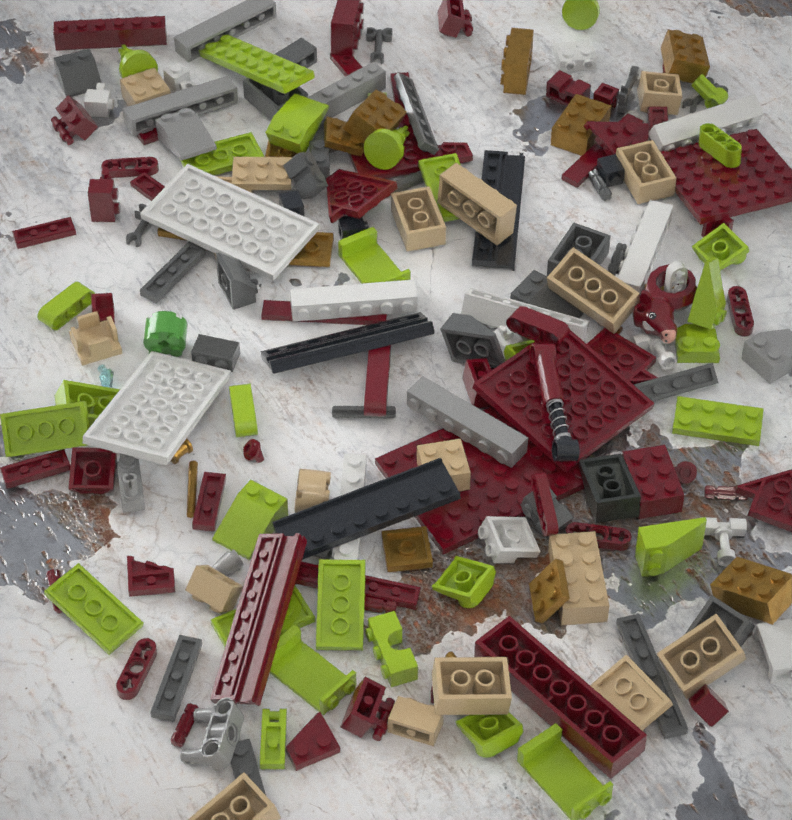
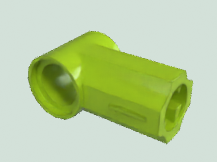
M703 74L690 85L705 99L704 104L707 109L724 104L728 100L727 91L721 87L716 88Z

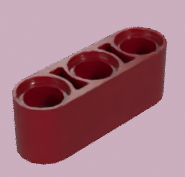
M525 306L517 308L506 320L508 329L513 333L538 343H554L556 348L570 334V328L565 322Z

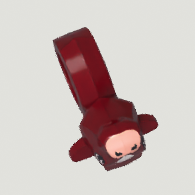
M670 264L660 266L650 273L646 290L641 291L640 302L634 307L632 314L634 326L641 328L647 335L658 336L665 343H672L677 337L674 312L691 306L697 290L696 278L688 270L686 289L677 293L662 291L660 288L665 285L666 269Z

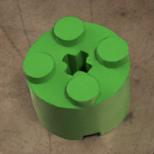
M158 311L152 313V317H147L143 344L149 353L154 351L180 357L186 347L188 327L186 319L184 317L182 319L176 317V313L171 311Z

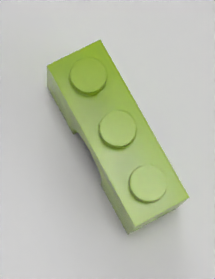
M395 611L368 618V628L365 629V634L368 642H372L374 645L373 654L376 661L380 660L382 666H380L383 679H388L391 687L418 680V664L411 648L403 650L392 648L393 645L402 643V627Z

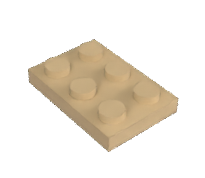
M233 157L231 184L244 190H291L292 179L289 178L283 165L292 157Z
M627 655L590 685L642 731L673 705L672 701Z

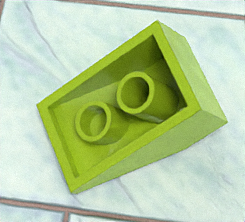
M294 93L273 116L265 131L270 144L296 153L306 152L309 142L313 140L329 109V105Z
M716 257L707 260L704 264L687 321L708 329H713L720 322H724L727 310H724L726 302L719 261Z
M63 380L54 395L55 405L86 401L89 425L91 427L120 389Z
M250 480L237 494L212 537V541L231 551L235 550L238 555L250 560L258 535L273 534L275 532L272 524L273 521L288 516V498Z
M706 517L639 527L635 557L641 576L663 574L701 550L707 523Z

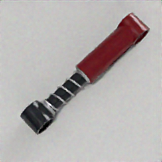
M531 344L529 352L530 362L535 366L543 405L548 413H550L549 420L551 421V428L555 437L552 442V458L554 462L578 461L579 443L577 439H573L571 434L568 433L567 429L569 426L565 422L567 420L564 416L565 409L562 408L565 405V398L556 365L555 344Z

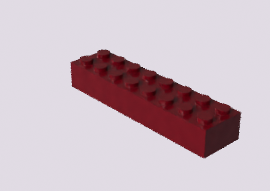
M511 616L505 618L475 641L474 657H507L511 691L550 726L557 723L562 729V737L610 779L645 751L647 734Z

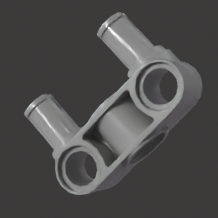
M120 453L117 470L122 511L126 513L145 510L139 459Z
M223 698L213 707L195 709L194 720L197 721L196 723L209 724L200 748L183 749L181 751L180 758L184 762L183 764L201 763L205 766H211L216 771L223 770L229 766L236 744L239 741V734L244 721L243 713L231 698Z

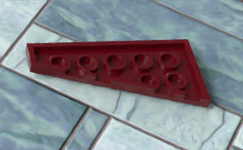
M405 141L402 159L390 169L374 167L367 160L364 151L362 156L348 153L356 173L383 179L420 171L418 160L456 153L460 164L473 161V154L468 143L443 142L441 145H437L439 150L433 155L429 152H423L418 147V144H413V141Z

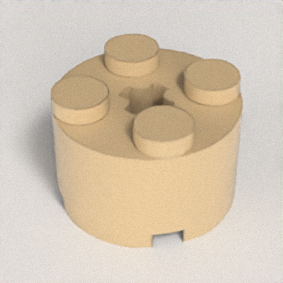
M299 469L295 513L329 500L330 490H328V487L330 485L331 472Z

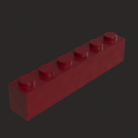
M165 16L54 21L53 34L56 51L122 47V45H126V47L167 45Z

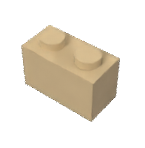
M196 565L185 590L192 594L191 597L194 600L202 603L205 602L210 605L212 611L222 614L234 609L243 586L209 565Z
M398 696L388 718V732L434 746L443 726L444 715H435V705H426L412 698Z

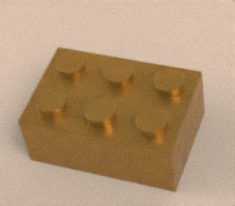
M511 27L510 35L506 36V46L508 47H504L503 58L505 59H502L501 63L503 73L501 74L500 85H504L503 93L526 95L532 62L533 29Z
M668 29L660 48L665 72L667 74H677L680 81L693 83L701 74L706 77L710 69V63L703 37L698 34H687L680 30Z
M376 89L352 112L343 129L364 144L367 137L378 129H388L391 131L397 129L407 111L400 104L395 103L383 92Z
M575 94L552 127L551 146L582 156L596 143L595 134L590 129L586 131L584 128L587 121L610 122L611 105Z
M736 557L710 584L713 596L735 611L772 625L792 604L791 573L740 557Z

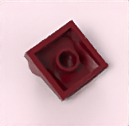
M72 447L68 489L80 494H106L113 492L118 462L117 453L102 448Z

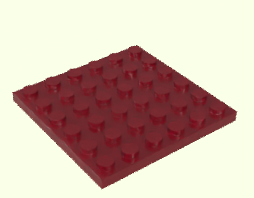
M750 129L745 132L729 135L740 143L742 147L741 163L735 168L724 166L699 146V142L677 147L670 151H660L677 178L675 193L700 225L792 202V169L758 129Z
M571 330L570 334L556 348V365L565 398V405L562 407L565 409L564 416L567 418L565 422L569 426L567 429L568 433L571 434L573 439L578 440L580 451L578 461L554 462L565 473L577 465L579 460L588 457L652 410L655 404ZM534 341V342L531 343V344H541V343H538V342ZM530 344L474 382L472 389L554 462L552 458V442L555 437L553 436V429L549 420L550 413H548L543 405L535 366L530 362Z

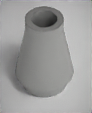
M232 550L230 552L227 551L212 568L224 575H229L239 571L240 567L244 564L237 552Z

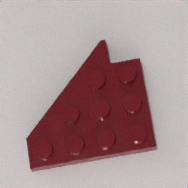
M338 169L326 178L330 221L335 223L344 215L354 218L363 217L365 213L376 207L378 203L398 189L397 182Z
M604 328L587 343L588 346L633 385L658 378L648 372L656 363L657 357L618 333L613 334Z
M792 469L738 485L736 493L753 499L747 516L792 532Z

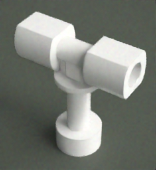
M646 333L632 336L631 342L644 350L650 349L652 352L658 353V363L663 370H670L675 367L677 359L672 352H666L664 348L665 344L670 343L663 342L658 336H648Z
M706 517L707 523L704 535H715V539L720 541L721 550L717 552V561L719 565L727 567L736 558L735 551L730 549L729 540L733 536H745L747 530L746 519L730 518L729 522H717V518Z

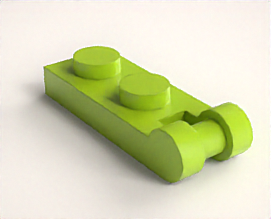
M262 709L260 769H285L287 709H279V711Z

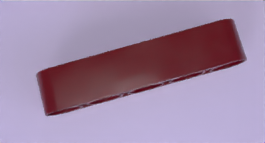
M391 345L369 350L364 416L386 417Z

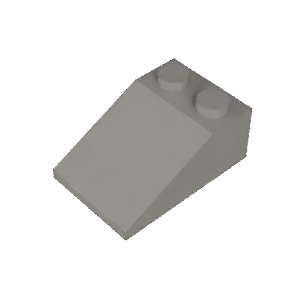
M183 108L177 113L164 114L161 118L155 119L159 141L180 160L217 149L216 144L198 114L190 108Z
M782 329L756 334L744 341L741 359L769 384L773 383L792 371V331L790 329Z

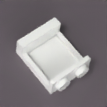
M792 618L776 621L773 625L766 622L757 624L754 637L756 641H760L768 662V679L770 684L792 681Z

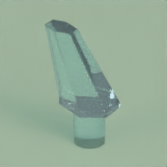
M102 364L98 367V371L101 374L99 376L101 384L104 387L112 388L114 372L111 368L107 369Z

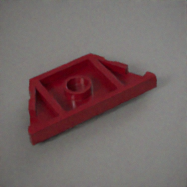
M587 121L584 125L586 131L590 129L595 134V141L604 149L608 156L616 154L617 148L648 141L650 127L649 123Z

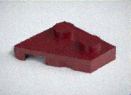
M127 556L129 597L175 592L174 568L164 565L159 566L151 561H146V563L134 560V556Z
M318 712L286 746V753L297 771L340 753V746L322 713Z

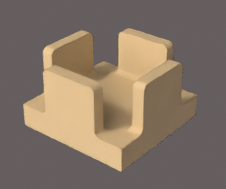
M98 312L77 317L79 328L71 327L69 336L82 366L122 354L117 329L111 316L107 317V320L103 322L99 321Z

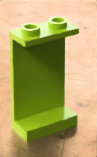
M374 227L338 241V256L361 284L411 280V271L407 269L401 272L377 243V230Z
M296 625L290 627L280 636L270 674L318 712H321L323 716L329 710L335 709L342 698L353 693L357 686L356 672L354 670L345 675L301 641V629Z
M555 723L518 748L517 762L570 820L585 819L595 808L600 805L604 806L611 800L614 784L609 781L603 785L561 741L562 729Z

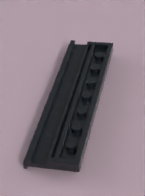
M484 151L481 179L507 199L512 200L517 205L513 233L498 245L475 230L472 266L515 270L525 156H523V153L508 155V152Z
M418 312L261 351L262 360L272 370V373L276 374L433 335L435 331L433 322L428 321L425 315Z
M438 458L273 521L272 524L276 534L295 536V533H300L301 536L306 538L307 543L302 560L459 500L461 497L442 458Z

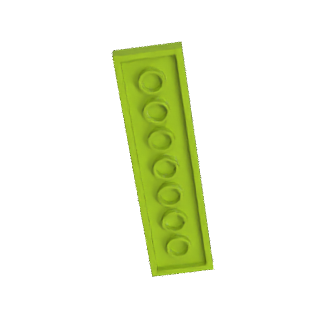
M230 35L221 36L219 41L208 43L205 45V48L199 50L200 57L283 94L315 78L314 71Z

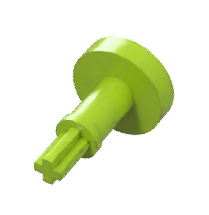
M566 0L562 7L564 21L571 28L577 30H586L592 27L600 13L597 0Z
M126 45L118 48V53L121 55L119 65L121 78L155 68L158 72L156 60L147 51L128 49Z
M404 126L392 131L378 129L370 134L364 143V153L367 160L379 169H390L399 163L404 154L403 144L405 138L410 134L407 131L408 127Z

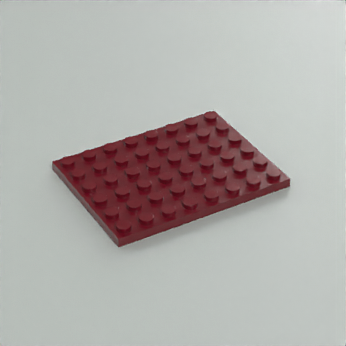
M492 406L482 410L521 433ZM442 428L375 458V465L383 476L388 478L417 467V445L461 438ZM461 439L471 472L470 490L459 491L461 499L415 516L421 526L427 527L428 536L444 555L478 539L479 527L486 516L525 517L526 515L523 513L520 504L524 497L533 491L531 485L532 474H546L549 487L557 496V501L585 489L579 464L565 473L528 439L527 452L511 468Z

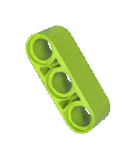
M705 123L700 126L699 146L724 166L729 168L738 167L741 163V144L714 124Z
M76 281L42 306L37 318L51 329L58 330L92 304L91 294H95V292Z
M251 383L229 386L236 438L258 435Z

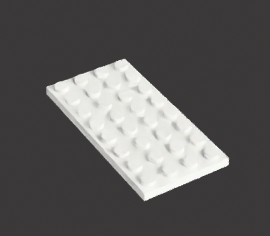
M189 164L140 213L141 219L213 253H222L241 262L243 267L273 281L320 229L319 223Z
M151 351L83 435V444L94 448L110 450L114 453L133 456L137 459L152 461L156 464L167 465L229 381L231 371Z

